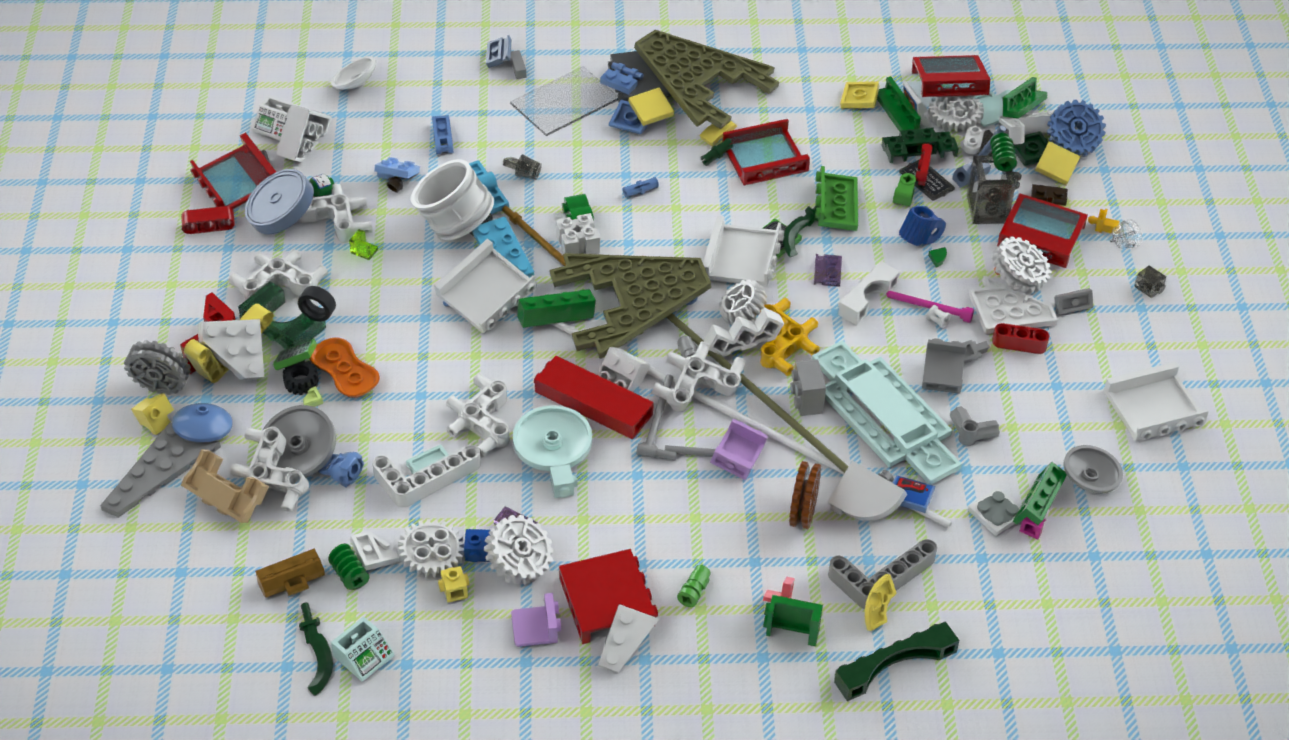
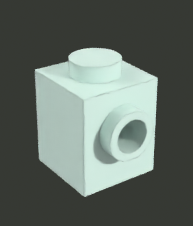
M570 464L550 467V480L554 498L574 495V487H577L576 475H572Z

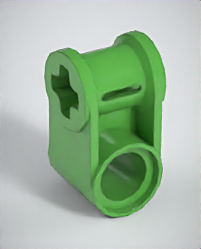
M905 173L901 175L894 192L893 203L911 206L916 177L913 174Z

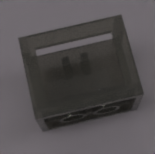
M993 155L973 156L967 189V200L972 223L1004 224L1011 211L1015 189L1020 187L1018 181L1022 175L1020 172H1014L1013 170L1002 171L1001 180H986L982 163H994ZM976 175L978 188L977 192H972Z

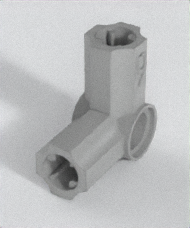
M962 406L956 407L950 412V418L959 433L958 439L961 444L971 446L975 444L976 440L999 437V424L996 420L977 423L971 419L967 410Z

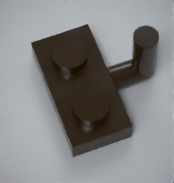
M1032 184L1031 197L1066 206L1068 189Z

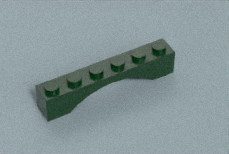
M946 621L934 624L925 631L916 632L907 639L898 640L891 646L876 650L873 654L859 657L855 662L841 665L835 671L834 683L848 702L866 694L874 678L892 664L916 658L941 660L957 653L960 640Z

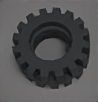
M304 360L285 367V370L283 369L285 388L288 392H293L294 395L297 393L299 395L307 394L308 390L316 386L317 388L319 379L315 365L311 364L310 361L305 362ZM297 376H307L304 379H295Z

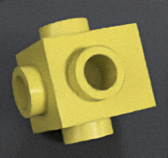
M461 566L441 570V579L438 580L440 592L445 593L447 603L468 598L467 586H470L467 573L463 574Z

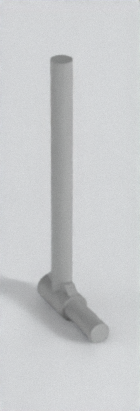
M666 375L663 386L671 387L672 375ZM661 397L658 400L647 440L638 444L636 454L676 460V452L658 449L654 444L667 401Z

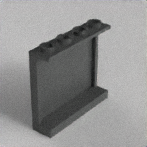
M637 51L610 54L608 69L615 71L611 68L612 63L615 62L625 64L630 69L635 68L644 74L642 80L636 78L638 85L629 95L615 89V92L618 93V102L620 100L628 101L629 97L656 88H660L665 97L672 96Z

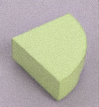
M316 386L308 390L303 399L304 405L315 407L323 404V399Z

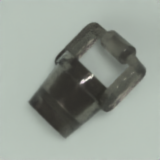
M523 154L519 159L514 157L503 159V166L515 169V176L537 180L539 177L542 163Z

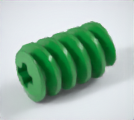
M998 133L990 140L994 166L998 170L1005 172L1011 171L1017 166L1014 143L1006 133Z
M340 544L331 551L328 561L347 589L355 590L361 588L369 581V574L362 566V563L358 561V557L349 544Z

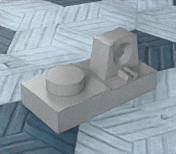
M1090 288L1059 294L1054 297L1057 314L1093 308V292Z

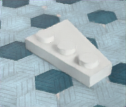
M619 604L597 666L618 673L659 619Z

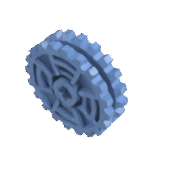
M1073 100L1072 103L1066 101L1064 105L1058 106V109L1050 116V121L1047 123V126L1050 127L1047 130V134L1051 136L1049 141L1079 156L1082 154L1085 157L1089 152L1092 153L1103 141L1102 137L1106 133L1103 130L1106 127V123H1102L1104 117L1098 114V108L1093 109V104L1087 105L1084 100L1081 103L1077 100Z

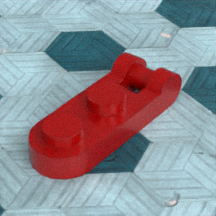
M930 144L922 145V154L918 163V170L920 171L916 172V181L921 186L926 184L932 153V146Z

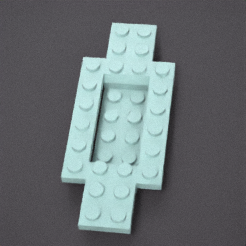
M843 340L812 355V360L818 359L821 371L830 380V382L825 384V400L889 468L906 460L929 485L961 469V462L940 442L952 435V429L882 357L871 362L867 359L862 361ZM853 392L857 396V398L875 415V417L894 435V441L877 425V423L859 406V404L848 393Z

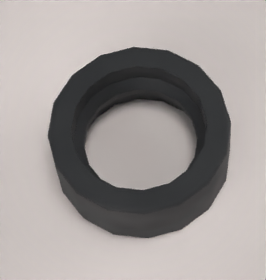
M309 286L304 289L297 302L300 311L305 316L319 322L329 319L336 308L334 297L328 291L318 286ZM311 300L318 302L323 308L316 306Z

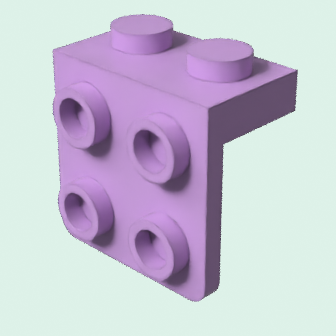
M553 593L544 594L545 606L512 610L514 642L517 647L558 643L557 632L561 631L560 618L556 619V614H559L558 601L553 599Z

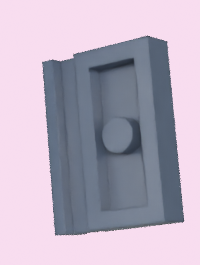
M509 35L504 39L501 37L487 42L486 65L488 68L499 66L505 60L510 61L512 39Z

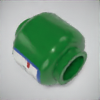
M321 174L309 179L313 186L314 198L332 195L334 181L331 177L329 178L326 174Z

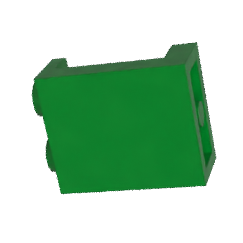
M772 595L771 603H766L763 627L767 628L766 636L771 635L773 627L809 634L808 645L816 647L823 605Z

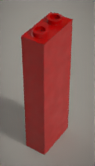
M558 356L548 361L545 368L540 373H537L534 378L536 393L564 407L573 409L581 415L632 440L653 416V401Z

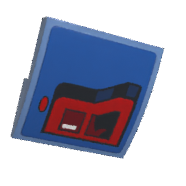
M897 475L893 484L904 489L907 493L900 506L926 513L935 486Z

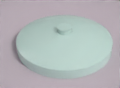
M543 406L533 409L519 419L513 430V447L516 454L525 464L538 470L550 471V467L567 464L573 467L588 455L592 446V430L588 421L577 411L563 406Z

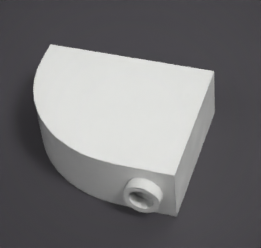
M852 460L827 502L832 506L831 510L838 515L844 513L857 520L874 521L892 514L904 501L907 493L904 489Z

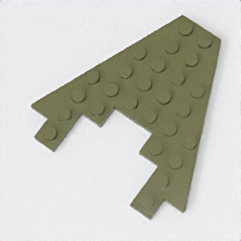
M653 30L636 41L634 45L635 50L697 127L705 121H709L721 129L731 121L732 117L708 102L713 98L714 92L705 87V85L718 76L731 84L744 78L768 94L777 89L780 83L770 76L774 73L775 67L659 30Z
M565 253L563 258L566 266L549 270L554 287L589 278L594 290L613 286L620 307L603 311L607 324L571 333L577 351L596 347L600 359L606 356L610 347H621L712 288L701 258Z

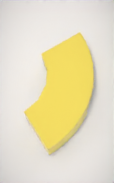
M890 574L882 576L874 584L867 597L865 624L869 631L887 622V606L891 598L897 594Z

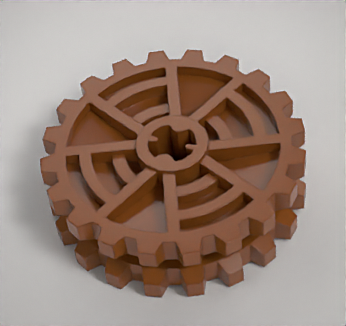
M802 461L800 464L790 507L789 523L792 527H796L800 519L803 529L809 530L819 493L820 464L815 463L811 471L808 462Z

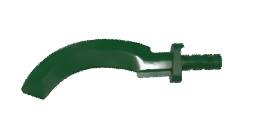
M808 206L805 209L806 215L796 218L785 229L783 246L789 257L798 255L795 248L797 234L806 226L810 227L814 221H818V218H815L818 206H815L813 209Z
M304 602L301 604L304 622L299 624L300 631H304L306 643L311 644L317 657V672L307 687L316 696L323 690L331 677L333 658L327 640L317 631L320 619L318 617L316 619L312 618L309 603Z

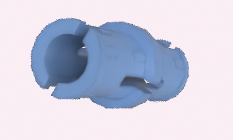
M656 177L645 181L639 180L636 181V184L623 187L622 191L625 198L658 188L659 182Z

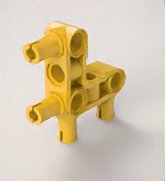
M784 297L775 305H764L765 308L780 314L784 325L775 340L766 342L761 347L760 363L765 368H776L786 376H789L791 371L794 370V366L785 361L786 358L801 348L812 356L819 352L820 347L808 338V334L818 327V321L811 317L802 325L797 323L784 313V311L791 307V302Z

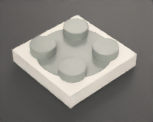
M997 488L971 504L968 511L990 532L997 536L1015 524L1013 520L1020 507L1000 488Z

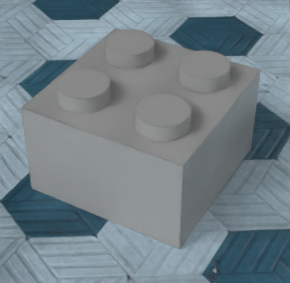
M818 359L796 361L795 368L791 371L793 383H790L791 394H795V408L799 409L800 416L823 414L826 386Z

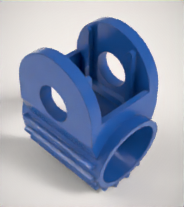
M914 206L910 208L899 230V235L915 246L931 244L941 237L945 231L946 222L942 218H938L927 206Z

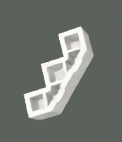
M763 307L755 322L737 316L729 331L712 324L704 338V342L710 345V351L721 356H727L733 351L745 350L757 346V343L775 340L784 322L780 314Z

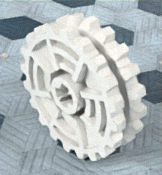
M1014 237L1005 238L999 247L994 250L991 258L994 260L992 265L996 267V273L1001 275L1000 278L1006 280L1007 285H1012L1015 290L1020 289L1023 293L1039 291L1050 279L1052 273L1049 270L1051 265L1047 263V257L1042 255L1043 252L1037 250L1034 244H1029L1027 240L1022 241L1019 237L1017 239Z
M511 515L508 517V520L506 518L502 519L500 523H497L489 531L490 536H487L485 542L488 543L484 547V551L488 552L485 558L486 561L491 562L489 567L491 570L495 569L497 571L496 575L498 577H505V581L508 583L512 580L515 585H519L522 581L525 585L530 580L532 582L535 581L544 571L548 570V564L553 560L550 555L554 553V550L550 547L552 540L546 537L548 532L546 530L542 531L540 523H533V519L530 517L526 520L524 515H519L517 518Z

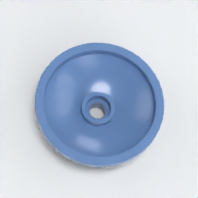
M195 403L187 405L175 413L172 419V428L177 435L186 440L211 442L225 437L231 431L232 417L226 410L217 405Z

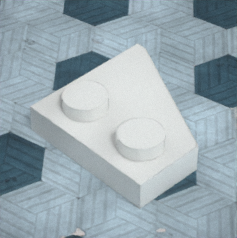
M371 531L351 535L350 542L366 571L402 562L400 561V555L390 550L389 544L380 540Z

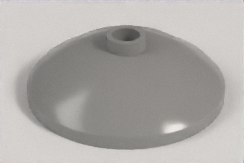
M1091 445L1076 446L1070 449L1064 458L1063 466L1067 476L1075 485L1083 490L1093 493H1108L1118 488L1123 479V470L1118 460L1112 454L1099 447Z

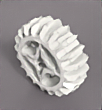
M742 280L740 284L736 283L734 287L725 292V296L721 297L722 301L719 303V311L722 315L721 317L730 325H733L737 316L749 321L755 319L767 303L766 292L755 280Z

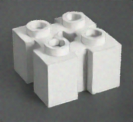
M591 213L578 215L577 219L571 220L570 217L556 220V237L559 245H561L563 254L600 253V236L597 228H594Z

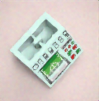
M364 616L331 642L333 657L362 682L395 656L379 629Z

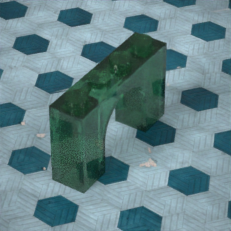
M271 281L238 306L239 318L241 319L254 304H260L273 313L285 303L284 290ZM302 313L297 318L288 322L272 321L263 334L271 341L279 343L284 349H288L312 340L326 328V322L312 320Z

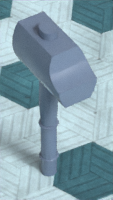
M1001 125L997 129V131L994 132V135L998 133H1004L1006 131V128ZM990 140L984 145V148L973 162L955 170L952 179L960 188L980 180L990 172L991 165L985 160L989 152L992 151Z

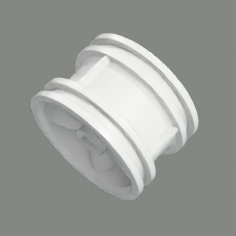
M458 159L446 162L429 172L415 187L411 202L417 211L425 217L438 238L454 240L470 233L487 218L493 208L494 198L486 186L478 179L469 163Z

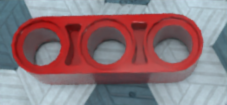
M229 206L184 211L181 214L182 231L186 234L230 230L235 225L234 210Z
M1000 323L995 326L992 343L997 348L1042 354L1046 352L1050 336L1043 329Z

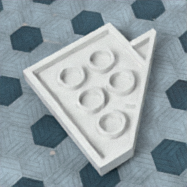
M983 276V288L970 289L969 296L985 334L994 333L995 326L1000 323L1032 328L1057 325L1058 318L1052 306L988 276Z

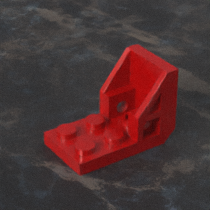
M213 292L206 295L203 314L204 322L236 320L234 312ZM198 334L180 344L183 358H186L188 360L187 364L191 366L190 374L196 370L185 355L184 348L192 339L199 342Z

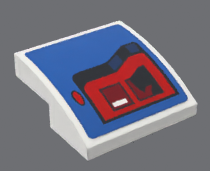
M905 81L903 83V93L921 117L922 125L926 127L930 124L924 115L928 109L912 87Z

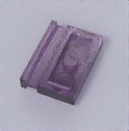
M816 254L813 284L822 283L825 286L840 287L842 256L827 254L818 256Z

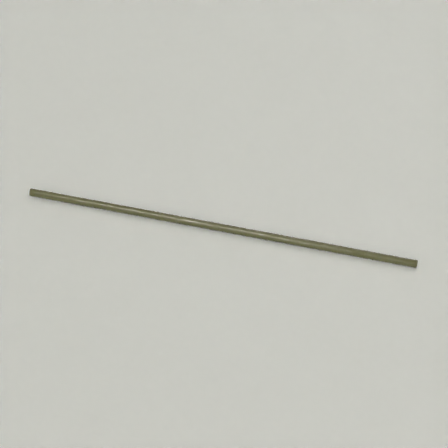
M673 313L666 317L684 334L691 337L692 341L698 346L700 342H704L702 338ZM710 350L707 354L716 362L730 370L732 364L721 355ZM742 373L740 374V382L842 472H846L849 467L748 378Z

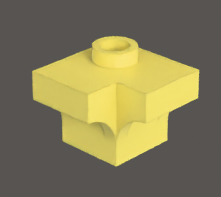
M161 393L153 398H145L131 410L140 425L146 426L152 434L157 435L170 423L167 415L174 409L166 395Z

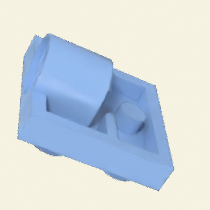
M389 157L375 164L374 171L377 172L378 178L386 180L394 176L410 178L419 173L420 166L415 165L411 161L399 162L397 158Z

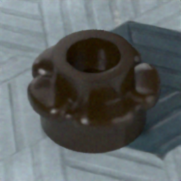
M396 176L389 177L387 187L397 193L403 189V182Z

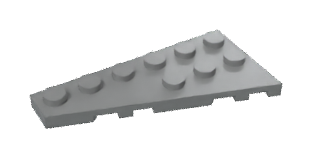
M170 422L100 505L101 510L119 518L138 505L140 499L146 495L151 496L156 492V488L162 484L164 486L190 469V465L197 460L201 449L210 451L214 449L216 451L221 447L220 442H194L186 440L174 432Z

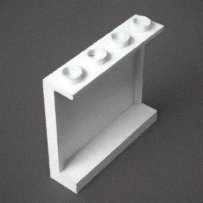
M717 215L703 261L709 279L739 284L742 280L747 281L750 279L751 281L755 280L763 287H767L769 280L773 279L774 270L772 268L776 267L777 264L776 254L780 253V241L784 239V230H781V223L778 222L776 230L725 224L724 216Z
M486 239L434 286L438 297L484 334L487 330H491L499 319L504 318L509 310L517 306L519 299L524 298L527 294H531L536 287V282L533 275L530 278L494 249L493 242Z
M1176 361L1106 379L1103 392L1135 442L1205 424L1209 410L1201 411L1177 376L1179 366Z

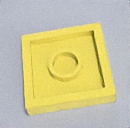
M879 81L846 82L840 102L841 109L875 108L880 88Z
M660 88L629 97L628 102L643 126L674 116V110Z
M1048 142L1035 171L1067 185L1080 156L1052 142Z

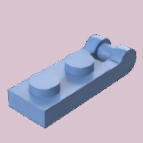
M449 115L433 116L432 123L436 154L446 151L454 153Z

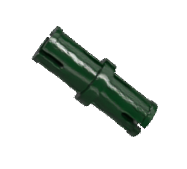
M726 138L719 145H714L709 152L701 156V160L705 159L702 163L708 166L717 158L723 157L725 152L734 147L733 144L729 145L732 141Z

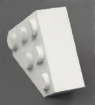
M291 104L287 111V120L282 128V137L277 145L276 155L303 162L306 158V152L312 151L318 144L317 139L320 136L324 137L326 135L332 116Z
M260 319L209 321L198 324L199 342L209 348L215 358L231 370L240 380H253L264 377Z

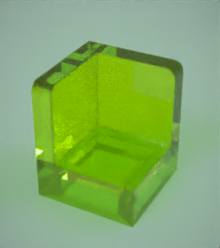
M358 229L349 240L350 252L356 256L370 260L378 251V246L366 242L365 231Z

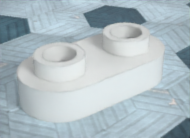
M972 126L966 131L963 150L968 154H976L980 151L984 131L980 127Z

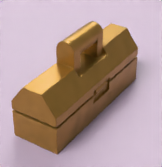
M315 548L255 571L258 585L265 598L285 590L288 596L309 589L308 581L325 575L323 565Z

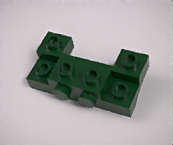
M934 128L901 130L899 136L882 137L881 144L890 163H893L894 157L902 156L903 162L907 161V157L921 156L922 145L924 144L932 146L931 155L936 154L938 150L940 158H944L945 152L951 151L953 156L957 157L959 150L955 138L951 137L949 131L935 132Z

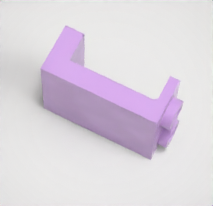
M732 419L721 443L715 449L710 463L746 480L768 436L759 430L745 425L743 422Z

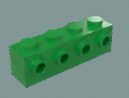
M590 289L521 298L518 301L517 317L523 328L594 318L596 299Z

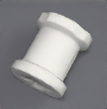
M933 305L929 309L926 319L936 322L940 328H945L951 319V314L944 313L938 309V306Z

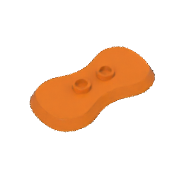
M329 338L318 343L311 358H309L311 363L317 368L332 376L339 392L350 398H357L367 394L374 389L380 380L378 371L374 367L360 361L356 357L352 345L342 338Z

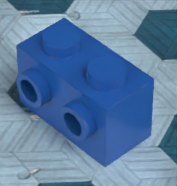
M466 529L464 542L465 561L490 562L486 561L485 557L488 555V552L484 551V547L488 545L485 539L487 536H490V530Z

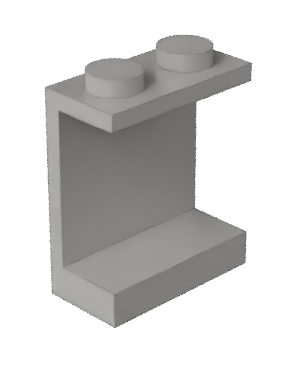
M938 338L928 339L922 389L960 394L967 344H962L959 341L945 342Z

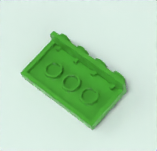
M821 166L820 171L816 172L815 182H818L815 189V194H818L815 201V206H818L815 213V218H818V226L857 231L858 178L825 173V166Z

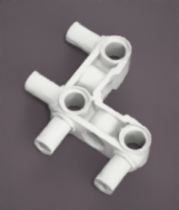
M340 184L333 185L332 195L313 198L306 213L298 220L300 223L317 222V220L333 219L335 233L340 242H350L353 237L357 236L356 234L372 232L371 221L355 223L352 221L351 216L352 210L367 208L366 196L350 199L343 195Z
M293 249L284 258L276 257L270 259L262 253H257L254 257V262L262 266L247 279H243L233 273L229 276L228 281L229 284L239 289L247 302L256 303L278 285H284L292 293L300 296L307 287L318 286V282L328 275V270L323 265H320L310 274L293 264L301 259V255L297 250Z
M700 342L695 354L691 357L685 358L670 351L666 363L680 368L682 373L675 388L670 389L655 383L651 394L667 400L672 409L678 412L686 409L694 394L695 385L698 384L707 385L718 393L731 396L737 391L741 381L740 374L746 361L743 358L736 357L730 370L705 359L710 349V345L706 342ZM726 382H730V383H732L734 386H730V385H728ZM676 398H682L684 401H678Z
M479 373L474 377L473 384L482 390L467 403H463L453 395L448 398L446 404L458 413V419L447 427V432L450 436L456 437L462 430L468 428L484 439L477 447L480 450V456L485 457L494 448H504L509 444L508 425L501 419L490 415L507 402V386L501 380L490 381Z
M269 427L264 430L247 428L245 439L259 442L251 465L245 466L234 463L231 467V474L243 478L254 477L269 486L268 489L285 492L286 496L281 508L284 511L293 512L298 496H301L308 490L309 482L299 470L289 467H276L280 456L283 455L285 450L286 438L276 427Z

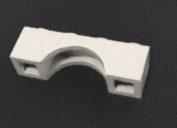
M881 262L877 267L874 266L871 272L866 277L864 276L856 287H852L846 297L840 299L838 315L857 325L867 315L869 302L866 297L874 293L886 294L888 291H892L899 283L900 271L884 262Z

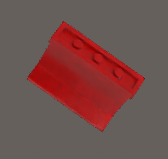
M631 548L559 566V580L582 644L590 643L591 632L611 628L619 604L655 618L658 617L657 607L651 603V591L645 587L644 573L638 569L640 567L638 557L633 556Z

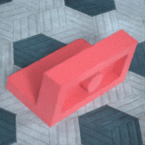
M786 577L783 582L782 592L767 590L763 596V601L771 602L772 595L791 598L795 578Z

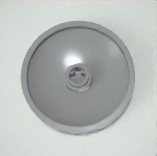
M297 405L286 408L273 416L263 428L264 430L269 427H276L286 438L285 450L283 455L280 456L276 467H289L299 470L305 478L317 473L327 464L336 446V431L332 421L323 411L313 406Z

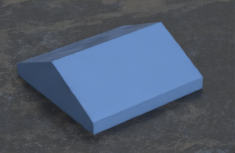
M620 100L609 122L610 127L637 134H642L648 126L642 125L629 102Z

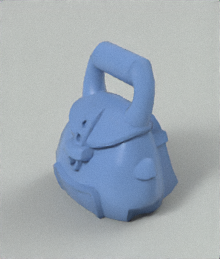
M357 452L332 454L327 464L318 472L331 476L334 481L347 487L359 476L364 462L362 461L361 454Z

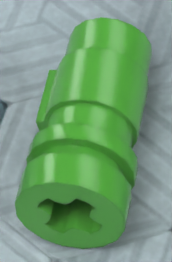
M697 565L690 574L687 583H684L677 595V599L682 605L695 607L702 595L701 591L705 590L710 581L709 576L711 572L706 566Z

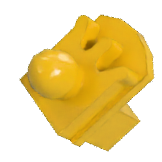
M1100 209L1098 217H1088L1090 224H1096L1095 231L1117 234L1120 221L1106 218L1108 209Z

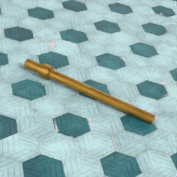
M508 206L502 208V211L513 224L520 226L563 266H566L563 255L522 220L520 214L513 212Z

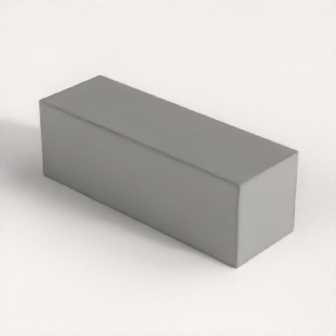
M520 50L511 51L510 62L516 79L527 78L526 67Z

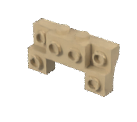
M201 449L193 467L184 476L181 486L202 498L201 501L203 503L215 506L219 513L229 515L241 523H248L256 505H261L269 486L254 477H247L243 487L240 488L217 474L223 458L210 450Z

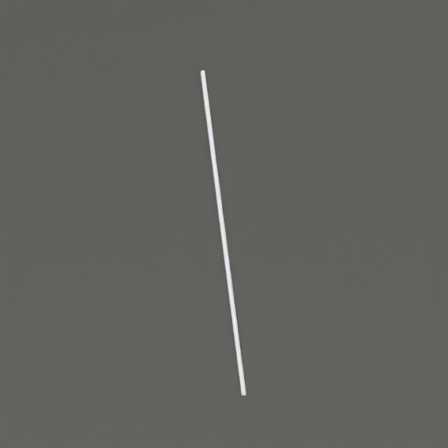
M563 322L551 324L570 335L579 331ZM649 367L646 373L664 382L666 377L665 374ZM673 379L671 386L675 388L677 380ZM696 390L694 391L693 398L761 431L843 475L845 474L825 456ZM929 509L926 510V513L913 510L948 529L952 524V521Z

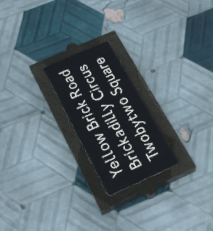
M919 160L901 168L899 173L902 175L910 173L916 177V172L920 171L918 170ZM929 166L925 186L918 185V181L915 182V186L932 201L942 196L945 197L947 193L955 190V187L931 166Z

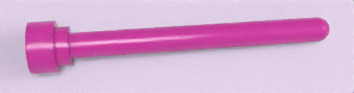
M893 291L886 293L888 298L929 309L936 305L939 310L945 313L960 316V319H963L964 322L971 323L974 308L966 307L959 309Z

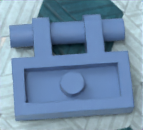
M613 62L611 68L615 71L608 69L600 77V84L629 95L638 85L636 78L642 80L644 74L635 68L630 69L626 67L625 64Z

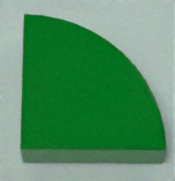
M946 247L929 251L928 256L935 267L941 266L947 256Z

